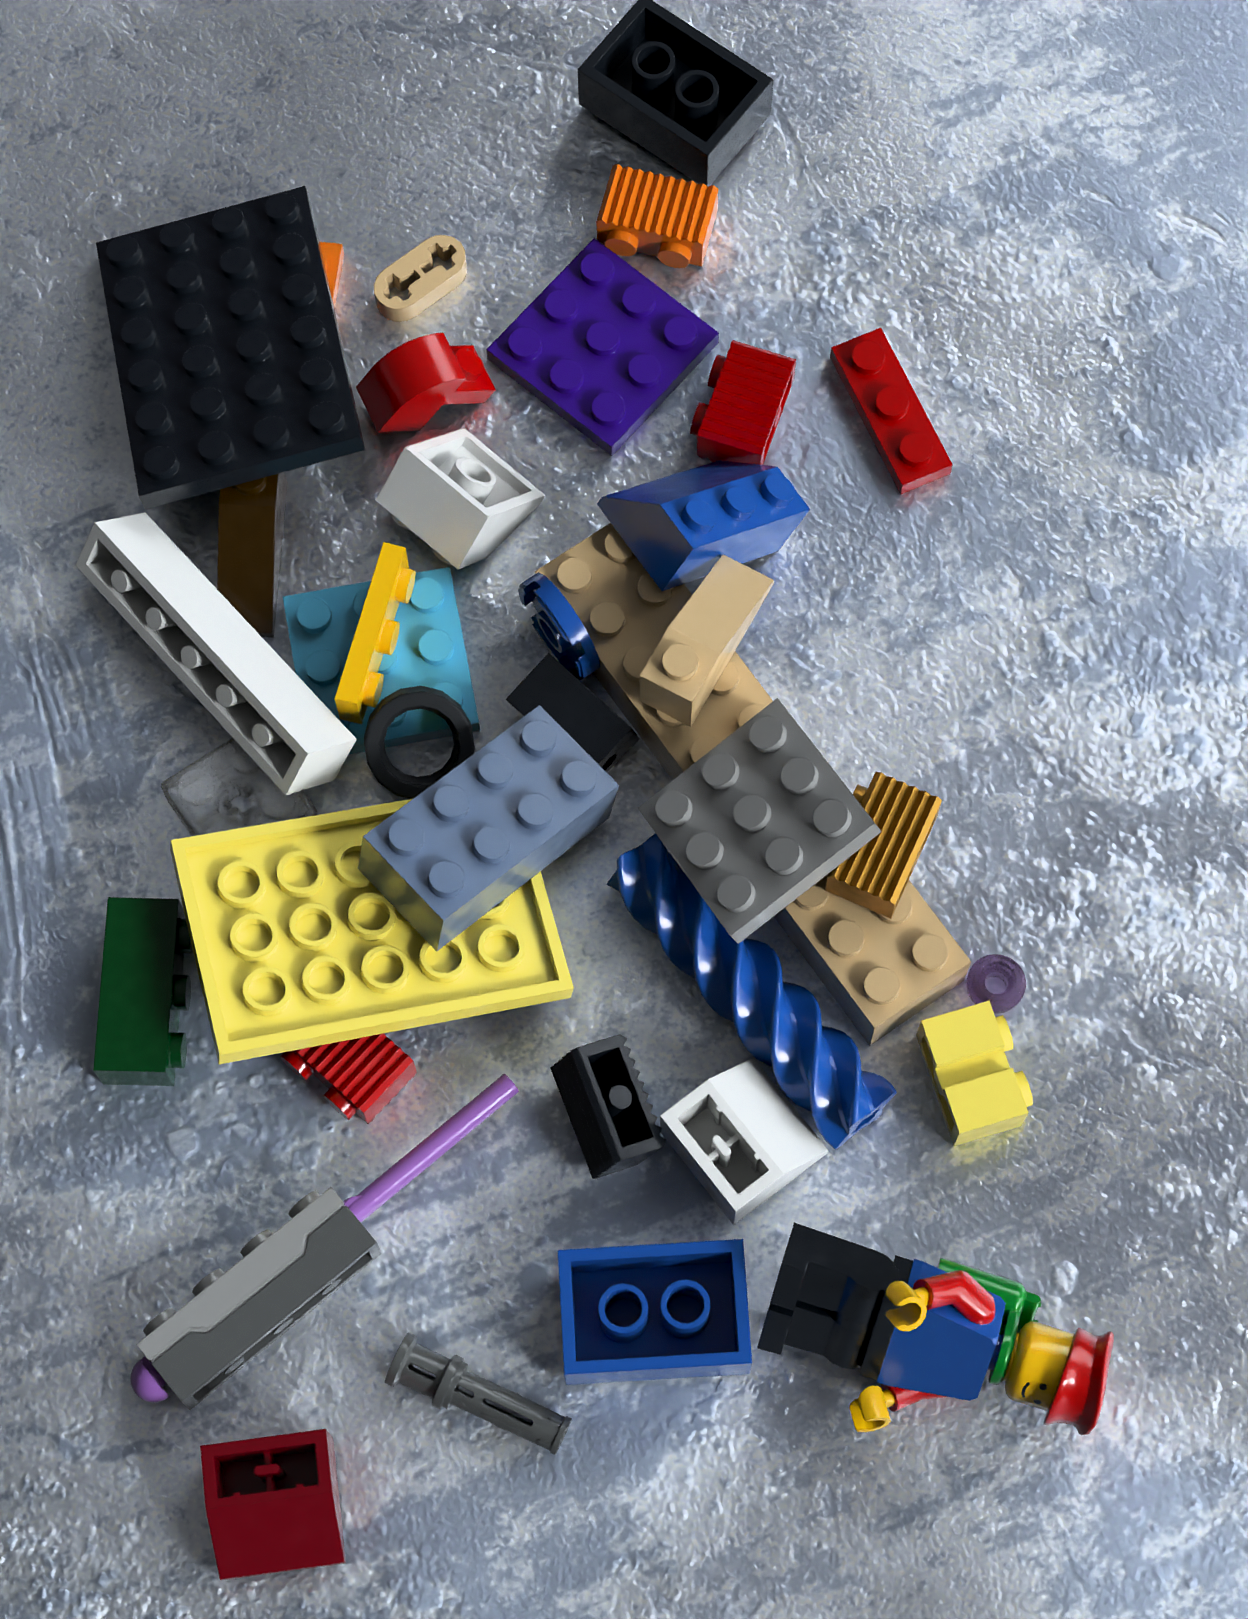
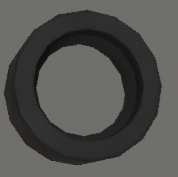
M425 686L401 688L382 699L370 714L364 734L367 765L378 783L393 794L409 799H414L472 756L475 751L472 726L461 705L443 691ZM424 709L435 712L447 722L452 731L454 745L451 757L443 768L431 775L416 777L404 774L392 765L386 755L384 741L387 729L396 717L409 710Z

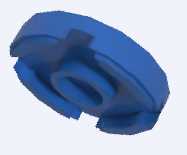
M539 572L522 582L518 589L520 601L525 606L533 602L537 614L531 617L532 625L552 656L568 671L575 668L572 673L579 680L600 668L599 656L593 641L582 621L560 590L545 575Z

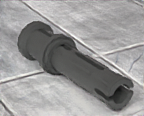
M409 1332L406 1334L390 1365L385 1378V1384L394 1387L400 1383L432 1398V1406L438 1409L442 1407L448 1409L452 1404L503 1430H507L535 1443L556 1455L572 1418L564 1417L522 1397L516 1392L467 1371L468 1364L463 1362L464 1358L454 1355L449 1359L418 1344L417 1336ZM413 1365L434 1374L436 1377L415 1368ZM461 1386V1387H463V1388H465V1389H467V1390L473 1392V1393H474V1396L471 1395V1394H469V1393H467V1392H465V1391H463V1390H461V1389H459V1387ZM486 1399L532 1420L533 1423L488 1403Z

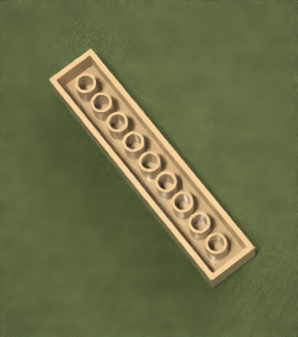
M611 523L535 571V574L539 572L545 575L560 590L582 621L593 641L600 660V668L592 673L672 780L773 702L736 651L691 727L640 701V674L668 626L692 596V593L685 584L661 591ZM828 873L773 917L870 1046L965 980L971 961L910 880L890 919L825 891Z

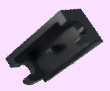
M549 653L506 698L507 702L523 716L540 705L606 772L617 763L630 747H633L640 740L631 726Z

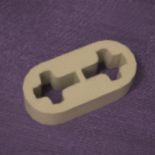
M435 235L426 239L385 268L376 277L374 283L375 301L380 314L388 320L396 322L408 321L457 288L464 281L467 274L466 254L461 242L451 236ZM437 256L443 261L451 258L452 268L446 270L441 265L433 268L432 259ZM393 287H396L401 292L408 289L409 298L403 301L400 297L394 296L390 299L389 290Z

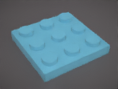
M450 567L418 572L415 576L414 588L407 604L400 602L394 621L400 623V629L395 650L392 655H383L378 673L384 675V681L378 704L382 699L401 688L425 686L441 690L461 705L471 723L472 731H480ZM371 581L283 596L295 673L357 739L348 755L365 752L364 734L368 718L375 708L367 706L363 723L358 724L339 718L334 698ZM424 709L409 710L396 717L388 727L384 741L385 748L452 736V731L447 722L435 712Z

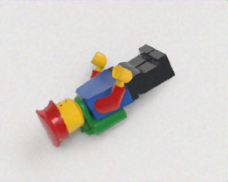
M794 1222L757 1348L781 1355L783 1346L788 1345L823 1355L831 1363L841 1368H861L859 1375L877 1380V1383L881 1384L880 1387H866L860 1393L859 1398L854 1399L849 1405L857 1432H871L887 1426L891 1422L887 1408L895 1412L921 1400L943 1397L968 1401L978 1398L987 1370H991L989 1383L999 1385L1002 1381H1005V1391L1010 1399L1047 1411L1043 1422L1044 1425L1054 1423L1070 1424L1076 1427L1078 1433L1082 1436L1089 1434L1098 1423L1107 1385L1114 1335L1109 1331L1104 1335L1095 1336L1082 1328H1078L1073 1334L1038 1323V1320L1034 1318L1038 1307H1041V1298L1036 1294L1026 1292L1023 1284L1018 1281L944 1258H940L937 1267L917 1259L913 1261L895 1255L894 1261H892L888 1256L876 1250Z

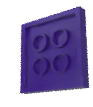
M594 238L486 351L487 360L610 456H613L719 343V332Z

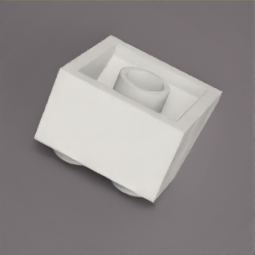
M462 428L405 447L376 501L391 513L392 519L399 526L413 531L432 547L434 555L439 560L457 569H461L488 558L541 504L545 494L469 431Z

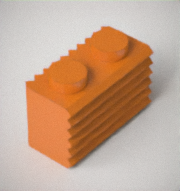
M615 164L612 166L596 221L597 240L616 255L633 256L636 252L656 256L660 262L673 268H685L689 264L702 267L717 216L718 188L714 185L707 186L704 183L696 184L693 180L686 182L682 178L665 177L661 173L655 175L651 171L643 172L641 169L633 170L629 166L623 168L619 164Z

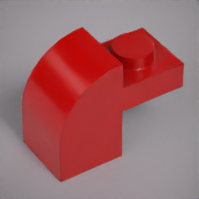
M434 333L418 337L393 349L382 357L356 386L378 433L420 431L442 405L485 403L496 391L474 346H450L444 333Z

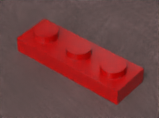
M882 328L831 347L830 359L900 495L950 475L953 464Z

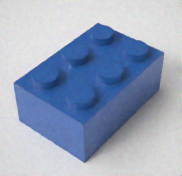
M743 1239L558 1250L563 1362L566 1385L750 1374L752 1353Z

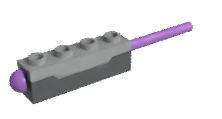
M506 1074L499 1077L357 1196L342 1201L333 1188L330 1187L322 1195L317 1191H313L303 1197L289 1211L288 1214L292 1218L273 1234L270 1230H265L252 1238L240 1252L244 1258L225 1273L222 1269H217L205 1276L192 1290L195 1297L180 1310L175 1312L173 1308H169L152 1319L143 1330L146 1337L136 1344L145 1355L134 1365L131 1372V1386L136 1395L148 1402L163 1401L170 1397L163 1388V1386L168 1384L179 1400L191 1410L382 1253L377 1242L361 1222L516 1095L519 1090Z

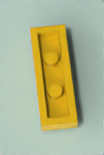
M383 542L334 698L339 718L342 720L362 724L367 706L375 708L379 702L384 681V675L378 673L383 655H392L395 650L400 629V623L394 621L400 602L406 604L409 602L415 583L416 572L409 569L406 547Z

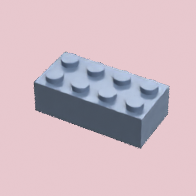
M539 705L365 834L362 839L358 869L437 952L609 819L619 785Z

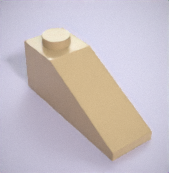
M723 554L668 626L640 674V701L691 727L771 590L774 580Z

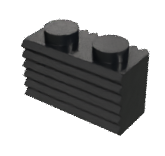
M620 1034L570 1050L571 1052L562 1057L563 1059L558 1060L554 1066L550 1067L592 1179L640 1164L663 1148L667 1140L659 1136L662 1128L655 1125L657 1116L650 1113L653 1105L646 1102L649 1094L642 1091L644 1082L637 1079L640 1071L633 1068L636 1060L628 1057L631 1049L624 1046L627 1038Z

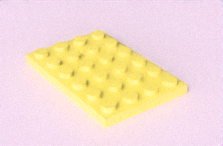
M412 799L171 840L170 852L219 1065L571 998L574 987L541 871L436 952L358 869L363 836Z

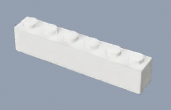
M146 512L95 522L77 560L76 567L285 796L334 781L357 740L355 736Z

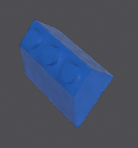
M723 460L603 496L597 503L661 591L706 577L723 554L743 564L778 552L810 511V508L797 493L793 484L777 466Z

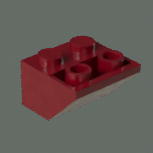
M327 1429L200 1446L205 1507L221 1581L346 1564L334 1441Z

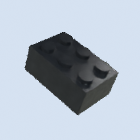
M638 0L578 68L579 105L698 184L704 183L710 186L771 115L773 79L653 0Z

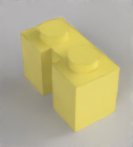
M990 1000L921 1020L916 1037L953 1146L1021 1127L1028 1115L1027 1107L1033 1105L1032 1093L1023 1071L1015 1073L1014 1069L1009 1067L1005 1052L1013 1050L1011 1032L1003 1015L995 1017Z

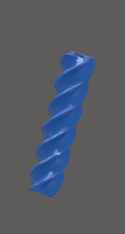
M656 833L643 844L623 853L617 859V870L606 885L620 892L625 907L642 927L658 935L662 949L669 960L680 971L696 979L700 993L707 1004L718 1015L734 1023L739 1039L747 1051L757 1060L773 1067L777 1082L785 1095L796 1105L812 1112L818 1131L835 1150L838 1149L858 1131L882 1115L884 1106L897 1093L893 1085L880 1075L861 1070L858 1047L851 1037L843 1031L822 1026L818 1001L809 990L794 983L783 982L780 959L773 948L766 943L745 938L738 944L728 934Z

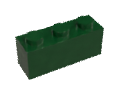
M108 897L93 1071L103 1084L174 1086L175 1068L185 1067L187 1054L186 1034L178 1032L180 1010L188 1011L191 1000L190 976L183 975L184 953L192 954L193 949L184 909L179 899Z

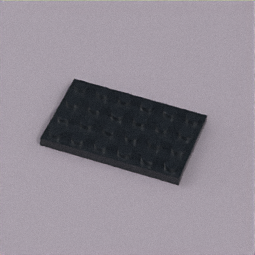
M306 186L96 242L138 495L145 509L365 450L312 205Z

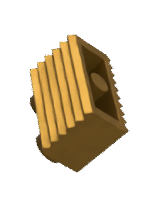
M875 772L869 787L866 788L858 784L853 795L882 832L829 873L825 891L891 919L936 821L942 800L938 796H932L926 791H920L915 786H908L905 782L897 781L893 777H887L882 772Z

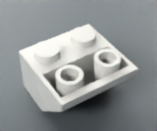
M755 1058L709 1078L660 1115V1127L662 1128L660 1133L667 1139V1142L733 1225L828 1153L826 1146Z

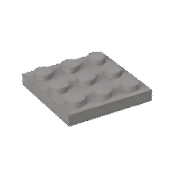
M778 698L638 807L641 814L725 930L738 944L882 832Z

